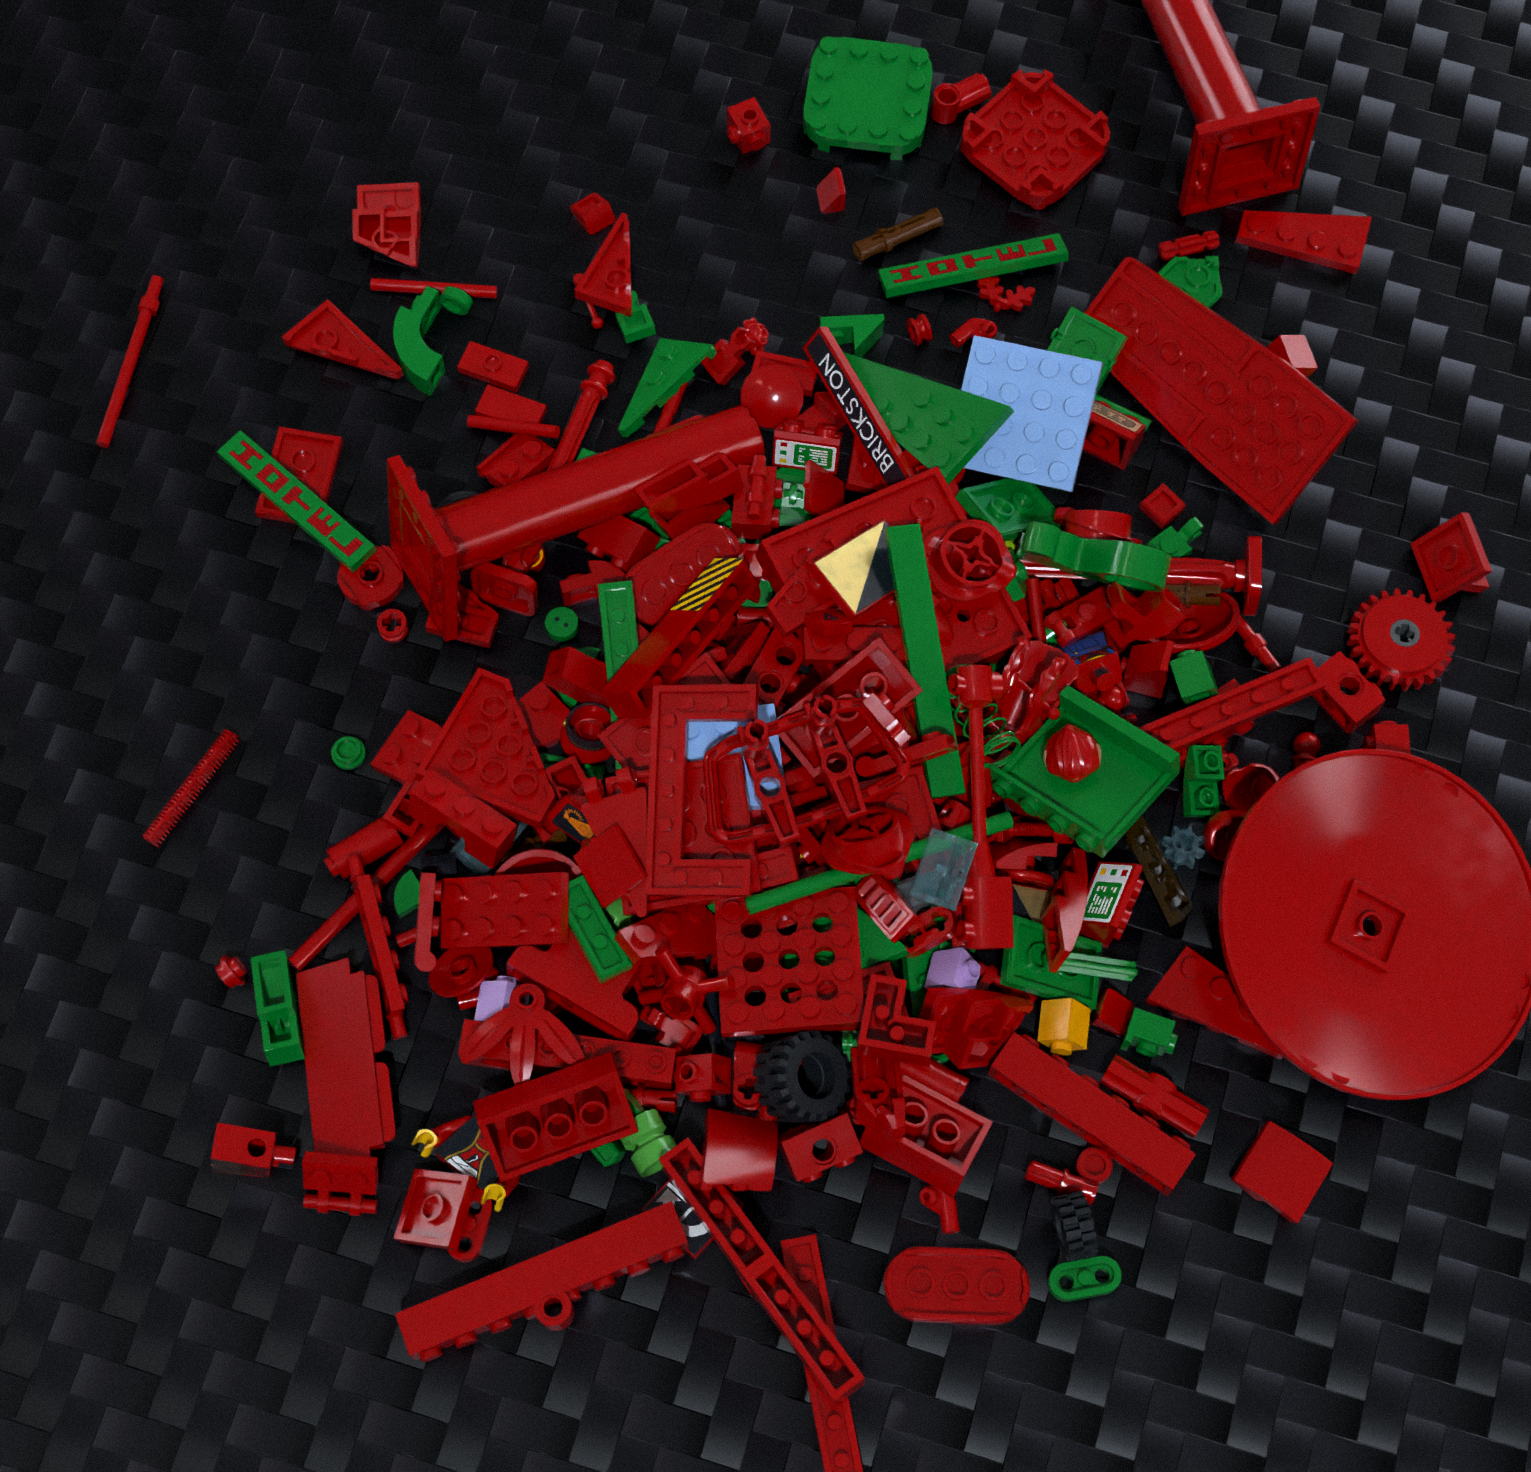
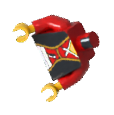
M476 1114L448 1121L432 1130H419L411 1143L413 1146L416 1143L426 1145L420 1154L424 1158L431 1154L434 1147H438L435 1153L440 1161L457 1174L470 1175L478 1179L476 1188L484 1191L481 1204H484L488 1199L497 1201L494 1208L496 1212L502 1209L504 1199L509 1196L520 1182V1176L500 1182L478 1126Z

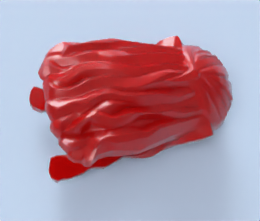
M1025 636L1016 638L1017 645L1002 673V695L998 700H993L992 702L997 704L999 709L991 718H1006L1007 723L998 734L1006 731L1014 732L1015 737L1020 741L1021 747L1038 731L1047 719V712L1042 708L1043 702L1046 701L1051 707H1058L1060 705L1059 694L1067 685L1071 686L1073 681L1080 676L1078 665H1076L1074 659H1071L1068 653H1064L1059 648L1044 644L1040 640L1030 641ZM1018 672L1021 677L1020 679L1032 689L1029 695L1015 683ZM995 706L987 707L985 718L995 711ZM996 720L985 726L988 735L997 731L1004 721ZM1005 734V735L1000 736V737H998V738L1005 737V736H1012V735H1011V734ZM1012 742L1008 747L1014 748L1016 743Z

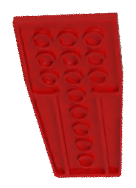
M1126 257L1123 259L1085 311V314L1128 337L1116 359L1117 363L1113 365V370L1110 373L1204 467L1272 524H1277L1359 422L1356 417L1285 359L1136 258Z

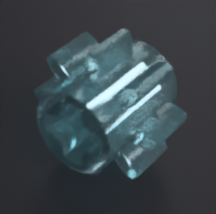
M1174 826L1172 830L1173 838L1168 836L1163 838L1162 845L1169 848L1164 854L1167 859L1170 858L1174 863V869H1177L1179 865L1186 864L1192 869L1195 864L1194 857L1202 859L1205 853L1203 849L1198 848L1204 838L1203 836L1197 837L1192 832V826H1189L1187 830H1179L1178 827ZM1180 843L1182 848L1178 849L1177 845Z

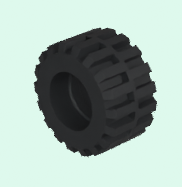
M802 1031L777 1035L772 1038V1042L764 1044L762 1047L764 1053L758 1054L755 1060L759 1065L758 1068H753V1076L757 1077V1084L753 1085L755 1092H760L761 1095L758 1101L761 1106H768L766 1112L771 1117L777 1116L778 1121L789 1123L817 1122L834 1116L838 1113L837 1107H843L846 1102L844 1094L849 1093L851 1085L847 1084V1079L851 1078V1070L846 1068V1064L849 1061L847 1055L840 1053L842 1051L841 1045L839 1043H832L833 1037L828 1034L822 1035L821 1031ZM801 1061L807 1077L804 1092L798 1081V1068Z

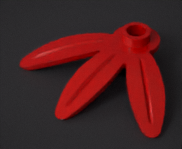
M530 983L521 984L512 991L509 998L510 1007L500 1010L484 1021L472 1033L460 1055L463 1063H470L490 1051L514 1028L510 1043V1070L514 1086L528 1082L530 1079L536 1053V1029L548 1046L570 1066L586 1060L579 1043L571 1031L557 1017L544 1009L546 1000L543 991L538 986ZM525 995H531L534 998L533 1002L528 1006L520 1003Z

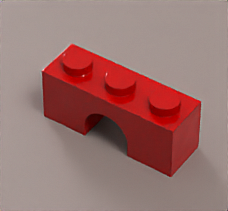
M430 769L410 792L408 815L434 832L442 824L453 827L465 841L464 851L491 869H494L513 846L517 828L516 823L434 770Z

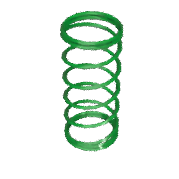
M960 664L950 668L945 672L946 679L951 674L957 672V667L972 664ZM949 692L950 699L958 698V696H954ZM995 703L988 705L995 706V711L983 720V728L996 720H1003L1004 723L997 731L984 736V739L993 737L984 745V757L987 754L1003 750L1012 742L1016 743V747L1008 756L997 762H984L985 768L989 769L992 765L1001 767L1009 763L1016 757L1021 748L1020 741L1015 737L1014 732L1006 731L998 734L1004 729L1007 720L1004 717L991 719L999 709ZM960 704L957 706L956 709L951 707V710L955 712V721L959 725L963 726V735L969 739V735L966 733L965 730L966 726H969V724H967V722L969 721V716L967 717L964 723L959 721L957 717L958 712H969V710H959L961 706ZM1005 734H1011V735H1012V736H1005V737L998 738V737L1003 736V735H1005ZM1002 743H1006L1004 746H1002V747H1000V748H998V749L992 750V749L995 748L996 746H998V745H1000V744H1002Z

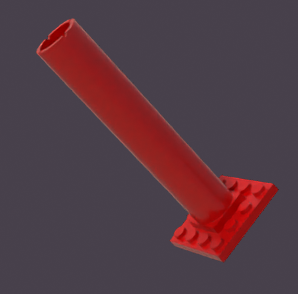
M1141 0L1197 123L1194 127L1178 205L1182 216L1299 189L1321 107L1317 98L1299 99L1291 103L1261 109L1210 0Z
M739 405L437 509L432 507L427 492L425 490L420 491L417 486V478L412 467H406L400 455L387 459L390 546L445 642L458 638V623L461 622L460 613L457 609V603L461 601L457 588V582L461 579L459 572L644 508L646 506L636 496L634 489L690 458L699 465L723 452L736 467L737 464L752 465L754 455L765 456L763 438L754 417H750L749 410Z

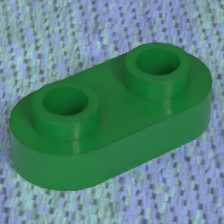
M1097 1256L1061 1263L1055 1266L1049 1274L1048 1289L1056 1299L1064 1302L1112 1293L1120 1284L1122 1277L1121 1269L1115 1260L1107 1256ZM1095 1272H1105L1108 1277L1107 1282H1098L1095 1278ZM1060 1278H1069L1072 1282V1288L1063 1289L1059 1283Z

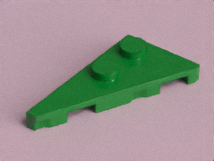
M660 338L618 427L621 436L628 438L630 434L637 431L645 423L642 418L655 405L661 408L679 391V388L684 383H687L694 377L695 374L692 370L706 357L711 360L716 355L717 351L712 344Z

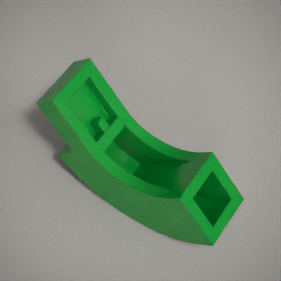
M426 286L422 295H417L414 299L411 310L400 306L394 321L393 338L403 373L417 389L431 396L446 370L443 356L428 348L423 342L426 332L442 307L438 290Z

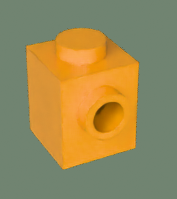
M1073 998L1042 1000L1037 1041L1051 1048L1050 1051L1057 1055H1071L1072 1051L1087 1050L1091 1009Z

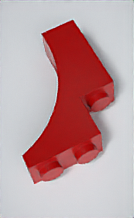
M571 646L550 652L542 683L582 704L598 703L610 710V705L601 692L607 684L606 663L594 659Z

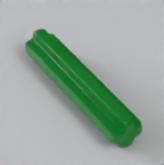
M1045 951V954H1042L1041 960L1043 961V967L1049 970L1047 952ZM1071 952L1058 969V971L1123 981H1133L1134 977L1138 975L1134 961Z

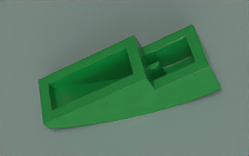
M286 950L251 957L257 1015L261 1024L263 1049L270 1067L305 1059L298 1009Z

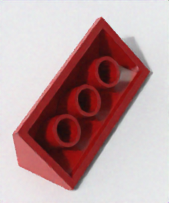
M878 636L777 719L803 711V704L813 703L818 697L822 698L823 695H829L835 700L861 698L871 688L877 694L882 691L885 692L896 706L892 710L895 714L920 694L923 689L894 652ZM858 712L836 713V726L848 751L872 732ZM807 724L777 734L813 778L820 774V765ZM837 758L830 759L826 763L827 767L834 763Z

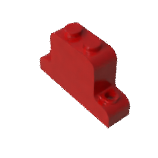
M569 926L568 944L552 945L545 952L535 946H520L507 961V975L516 978L522 984L530 983L538 986L547 999L619 1041L630 1042L635 1035L639 1009L624 998L640 975L642 965L635 966L633 964L632 969L600 984Z

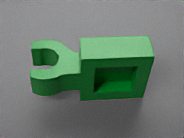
M1195 516L1178 532L1172 526H1169L1145 546L1161 550L1172 558H1186L1192 551L1188 544L1202 534L1200 530L1204 525Z

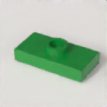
M1010 549L1009 552L1017 566V572L1013 580L1005 588L1012 600L1016 602L1026 596L1025 580L1029 579V574L1022 561H1019L1013 549Z

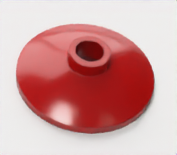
M490 947L447 950L436 960L435 967L429 973L431 989L437 995L447 998L457 997L475 989L486 979L493 967L494 955Z

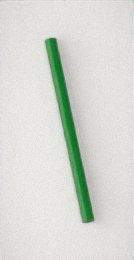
M1009 811L986 818L987 836L1014 827ZM972 823L912 842L905 863L973 841ZM831 869L752 895V897H746L744 901L749 915L872 874L858 875Z

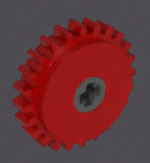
M1396 588L1392 595L1389 596L1387 591L1383 590L1378 598L1371 595L1367 604L1362 602L1357 610L1358 612H1355L1350 621L1352 623L1347 629V633L1351 636L1347 640V645L1354 648L1349 654L1350 658L1359 657L1360 660L1357 663L1359 669L1366 668L1365 677L1367 679L1375 676L1377 678L1376 685L1380 686L1383 681L1388 682L1389 690H1393L1396 684H1401L1402 690L1407 691L1410 685L1413 684L1415 689L1419 690L1424 682L1428 685L1432 684L1435 678L1440 677L1445 668L1450 664L1452 660L1450 656L1455 651V646L1451 645L1455 639V634L1447 632L1450 630L1452 622H1443L1442 619L1446 612H1437L1434 609L1437 603L1435 601L1430 604L1425 602L1424 594L1416 598L1413 597V591L1408 590L1406 595H1401L1399 588Z

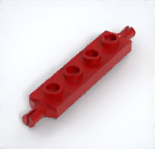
M359 854L352 855L346 858L351 875L350 882L352 883L375 975L379 982L386 1019L389 1020L393 1040L402 1039L408 1036L402 1018L405 1009L404 1004H408V995L404 983L398 984L395 972L399 970L398 957L394 949H389L386 938L390 937L389 923L386 916L381 917L378 904L382 902L380 889L377 883L372 884L370 874L364 873L361 856Z

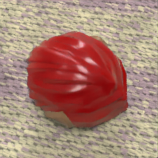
M1067 724L1052 735L1043 750V759L1047 771L1071 783L1080 782L1100 767L1102 758L1100 744L1096 742L1093 735L1071 724Z

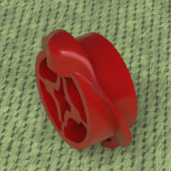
M1058 507L1054 512L1053 522L1065 525V532L1078 537L1126 541L1142 545L1141 540L1130 538L1132 516L1128 514L1104 510H1075L1073 507Z
M960 521L947 528H940L931 532L923 541L928 574L932 585L939 594L949 600L968 602L989 593L999 592L1016 575L1017 566L1005 545L1002 535L994 526L985 521ZM952 540H964L968 541L969 543L963 544L958 541L954 543L952 542ZM973 577L978 580L980 577L984 579V581H970L966 580V578Z
M867 806V818L846 824L842 815L830 819L820 845L822 856L829 866L850 874H879L890 880L900 876L915 837L914 827L908 816L888 807Z

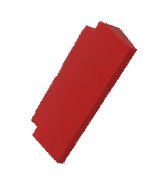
M345 958L296 973L314 1152L371 1157V1150L386 1148L385 1143L392 1141L396 1136L389 1069L385 1063L376 1062L375 1054L382 1052L386 1046L379 982L375 976L366 975L364 970L354 973L349 958Z

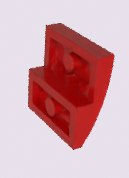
M1017 838L1005 842H997V840L989 842L994 868L1026 870L1027 856L1057 857L1058 843L1026 838ZM970 849L960 855L961 863L968 864Z
M1266 1121L1231 1180L1256 1201L1266 1202L1289 1222L1299 1223L1334 1163L1284 1128L1271 1121Z

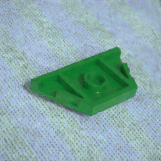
M857 907L862 970L888 961L891 963L909 955L905 945L900 941L896 943L890 941L877 924ZM821 917L813 923V929L821 933L827 932L833 923L830 919ZM797 927L787 931V935L793 934ZM822 951L816 955L815 962L820 966H828L833 963L835 955L830 951ZM786 954L783 968H795L799 963L798 956ZM794 987L787 988L782 993V1000L790 1003L788 994L799 989Z

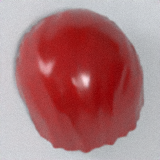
M1250 763L1242 768L1229 771L1224 781H1222V795L1226 805L1230 809L1248 813L1259 797L1278 781L1280 777L1274 769L1261 763Z
M1230 809L1218 812L1209 818L1204 827L1203 841L1206 851L1210 856L1225 862L1232 839L1246 816V812Z

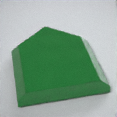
M1187 256L1174 257L1158 272V274L1208 308H1211L1222 297L1218 256H1206L1205 259H1188Z

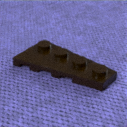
M1141 815L1125 833V838L1130 849L1135 853L1139 864L1143 866L1142 870L1171 927L1183 921L1194 906L1143 815Z

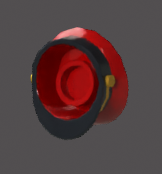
M583 703L575 706L569 712L560 729L561 746L569 757L575 755L578 762L597 764L611 756L610 752L597 737L598 734L611 725L610 710L598 703Z

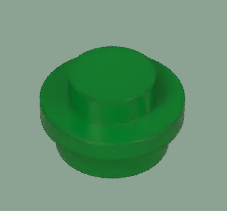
M346 736L335 742L331 750V756L339 768L351 770L363 763L366 757V750L364 744L358 738Z

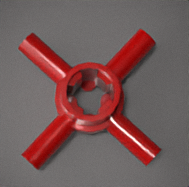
M666 945L658 947L655 950V955L669 977L664 987L639 992V1003L647 1005L661 1002L662 1009L670 1017L678 1020H687L694 1016L704 1034L713 1033L717 1026L703 1003L707 993L733 989V977L725 975L708 979L705 973L695 966H679Z

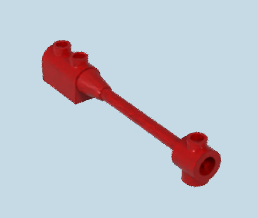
M988 665L957 667V674L953 673L949 677L948 689L952 695H958V704L969 710L973 842H971L963 885H958L955 889V901L958 906H964L965 919L958 921L956 937L958 941L965 942V949L968 950L1014 948L1011 877H996L990 845L987 842L983 709L991 704L993 700L1000 698L1003 691V679L999 672H992V667Z

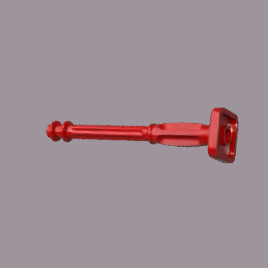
M597 360L596 363L588 366L589 378L583 380L580 384L582 394L547 471L574 461L600 400L608 397L607 385L615 381L614 367L608 361ZM543 543L504 556L501 565L487 562L473 567L471 571L472 590L478 596V599L525 616H533L539 604L536 581L526 574L537 558Z
M1249 536L1243 559H1235L1234 563L1202 558H1172L1166 584L1186 585L1187 581H1191L1192 585H1221L1222 589L1233 588V592H1241L1242 614L1244 616H1256L1262 587V537ZM1021 560L1027 569L1029 577L1087 579L1076 576L1073 573L1060 571V569Z

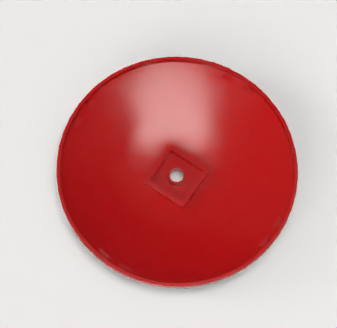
M1354 749L1324 755L1300 765L1271 785L1252 805L1232 839L1224 862L1219 888V933L1228 972L1239 999L1254 1024L1276 1050L1298 1069L1325 1085L1359 1097L1378 1100H1409L1449 1091L1468 1082L1498 1059L1515 1039L1531 1009V868L1511 829L1491 804L1464 780L1426 759L1386 749ZM1366 917L1370 918L1375 924V932L1372 936L1368 935L1363 929V921Z

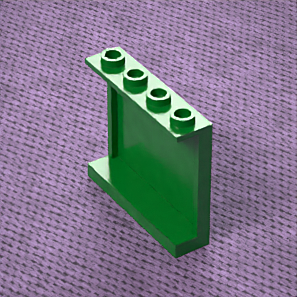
M1067 685L1059 694L1060 707L1058 709L1060 710V716L1058 719H1048L1023 745L1016 757L1002 769L995 765L990 767L992 788L1000 797L1004 799L1010 798L1019 804L1028 815L1038 816L1047 822L1056 833L1066 834L1075 840L1084 851L1094 852L1103 858L1180 773V753ZM1067 724L1092 734L1096 742L1100 744L1102 753L1100 767L1082 781L1075 783L1067 782L1049 773L1043 759V750L1048 739Z

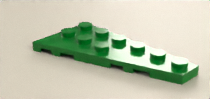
M843 352L897 443L928 470L938 466L948 485L1014 413V410L1008 405Z

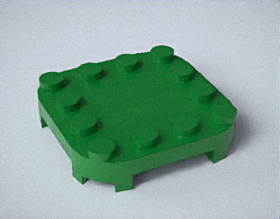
M827 36L822 38L811 59L803 111L804 133L818 144V150L828 153L830 146L891 153L890 160H902V155L914 151L917 147L920 148L924 140L933 74L928 51L921 47L917 48L899 43L849 37L834 38Z

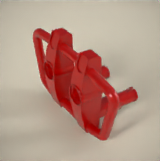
M823 695L822 698L818 697L813 703L803 704V711L769 723L755 719L754 722L750 721L744 727H737V734L725 738L709 749L703 757L709 832L717 842L724 845H736L774 836L779 848L800 842L799 830L842 815L846 824L867 818L865 803L895 789L908 779L911 771L909 758L887 729L880 724L864 705L861 698L835 700L829 695ZM858 712L895 762L897 769L893 774L860 790L853 767L852 756L847 750L836 726V713ZM807 724L820 765V775L826 781L835 803L794 817L786 791V782L780 774L771 754L768 737ZM741 747L754 789V798L760 805L767 823L734 831H726L722 825L717 761L734 749ZM837 758L844 762L846 769L840 773H834L828 769L826 763L830 759ZM765 782H774L780 791L777 795L768 797L762 794L760 786Z

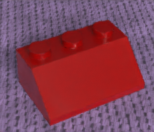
M901 1073L903 1098L905 1100L904 1137H883L876 1129L865 1127L859 1143L862 1148L954 1197L993 1122Z

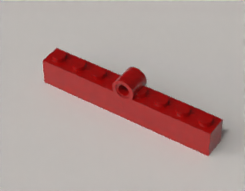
M686 1138L661 1156L659 1162L662 1170L734 1267L749 1293L766 1311L832 1404L836 1407L865 1385L863 1374L724 1185L714 1184L711 1191L700 1189L699 1175L703 1164V1157L691 1140Z
M670 1201L395 1313L409 1356L414 1360L421 1359L422 1363L442 1356V1349L454 1344L456 1348L468 1346L478 1340L476 1335L488 1330L491 1331V1334L507 1330L512 1327L511 1321L523 1316L526 1317V1320L537 1317L545 1328L551 1331H561L572 1323L575 1316L573 1302L582 1297L581 1292L593 1287L595 1291L607 1289L616 1284L615 1278L629 1273L630 1277L641 1275L650 1270L649 1264L663 1259L664 1263L675 1261L685 1255L683 1250L690 1247L674 1205ZM551 1304H562V1311L558 1316L550 1317L547 1315V1310Z

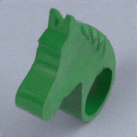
M1028 522L1026 533L1022 532V536L1018 541V552L1015 553L1019 560L1046 565L1051 568L1060 569L1063 572L1073 573L1076 576L1111 585L1116 581L1124 588L1148 592L1164 591L1172 559L1169 554L1145 545L1117 540L1081 538L1061 531L1059 527L1041 522Z

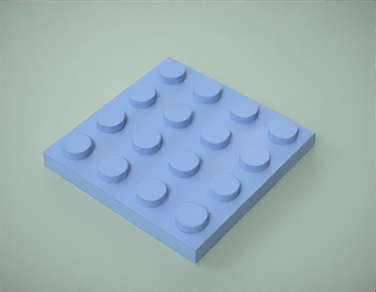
M974 335L961 390L1008 405L1014 410V413L967 463L964 469L1073 492L1103 363Z

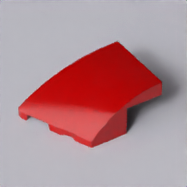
M418 182L357 185V209H352L353 241L412 268H418L421 228V185Z
M928 988L918 1018L937 1022L932 1054L944 1053L958 1069L986 1067L997 1055L999 1048L1012 1036L1013 1031L1011 1027L1023 1012L1029 1014L1033 1010L1034 1005L1027 999L992 991L968 988Z
M707 1108L704 1120L705 1138L702 1145L703 1164L699 1175L700 1189L711 1191L714 1184H724L733 1191H771L778 1145L777 1123Z

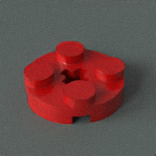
M382 544V547L375 546L377 551L354 573L341 562L339 563L340 568L337 574V581L342 594L347 600L358 605L363 610H372L375 607L391 602L405 586L404 569L394 551L388 546ZM370 570L372 573L376 571L380 573L374 581H365L366 576L364 572Z

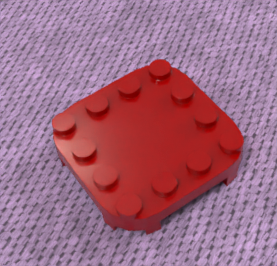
M1020 69L1011 75L1010 83L976 114L970 112L966 117L960 150L973 165L1015 198L1030 205L1035 210H1042L1047 205L1061 199L1103 159L1107 153L1110 141V130L1107 124L1108 117L1101 110L1095 115L1053 82V73L1045 69L1043 74L1035 72L1022 73Z

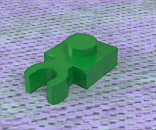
M632 290V315L629 317L615 313L626 344L656 334L655 325L646 304L639 305L637 293Z

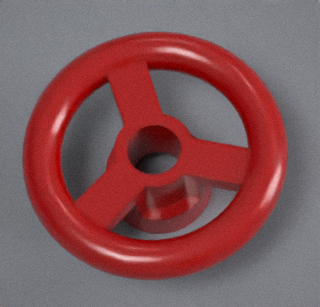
M1027 856L1026 870L995 868L996 877H1011L1012 883L1042 889L1050 888L1054 885V878L1051 875L1034 871V856Z

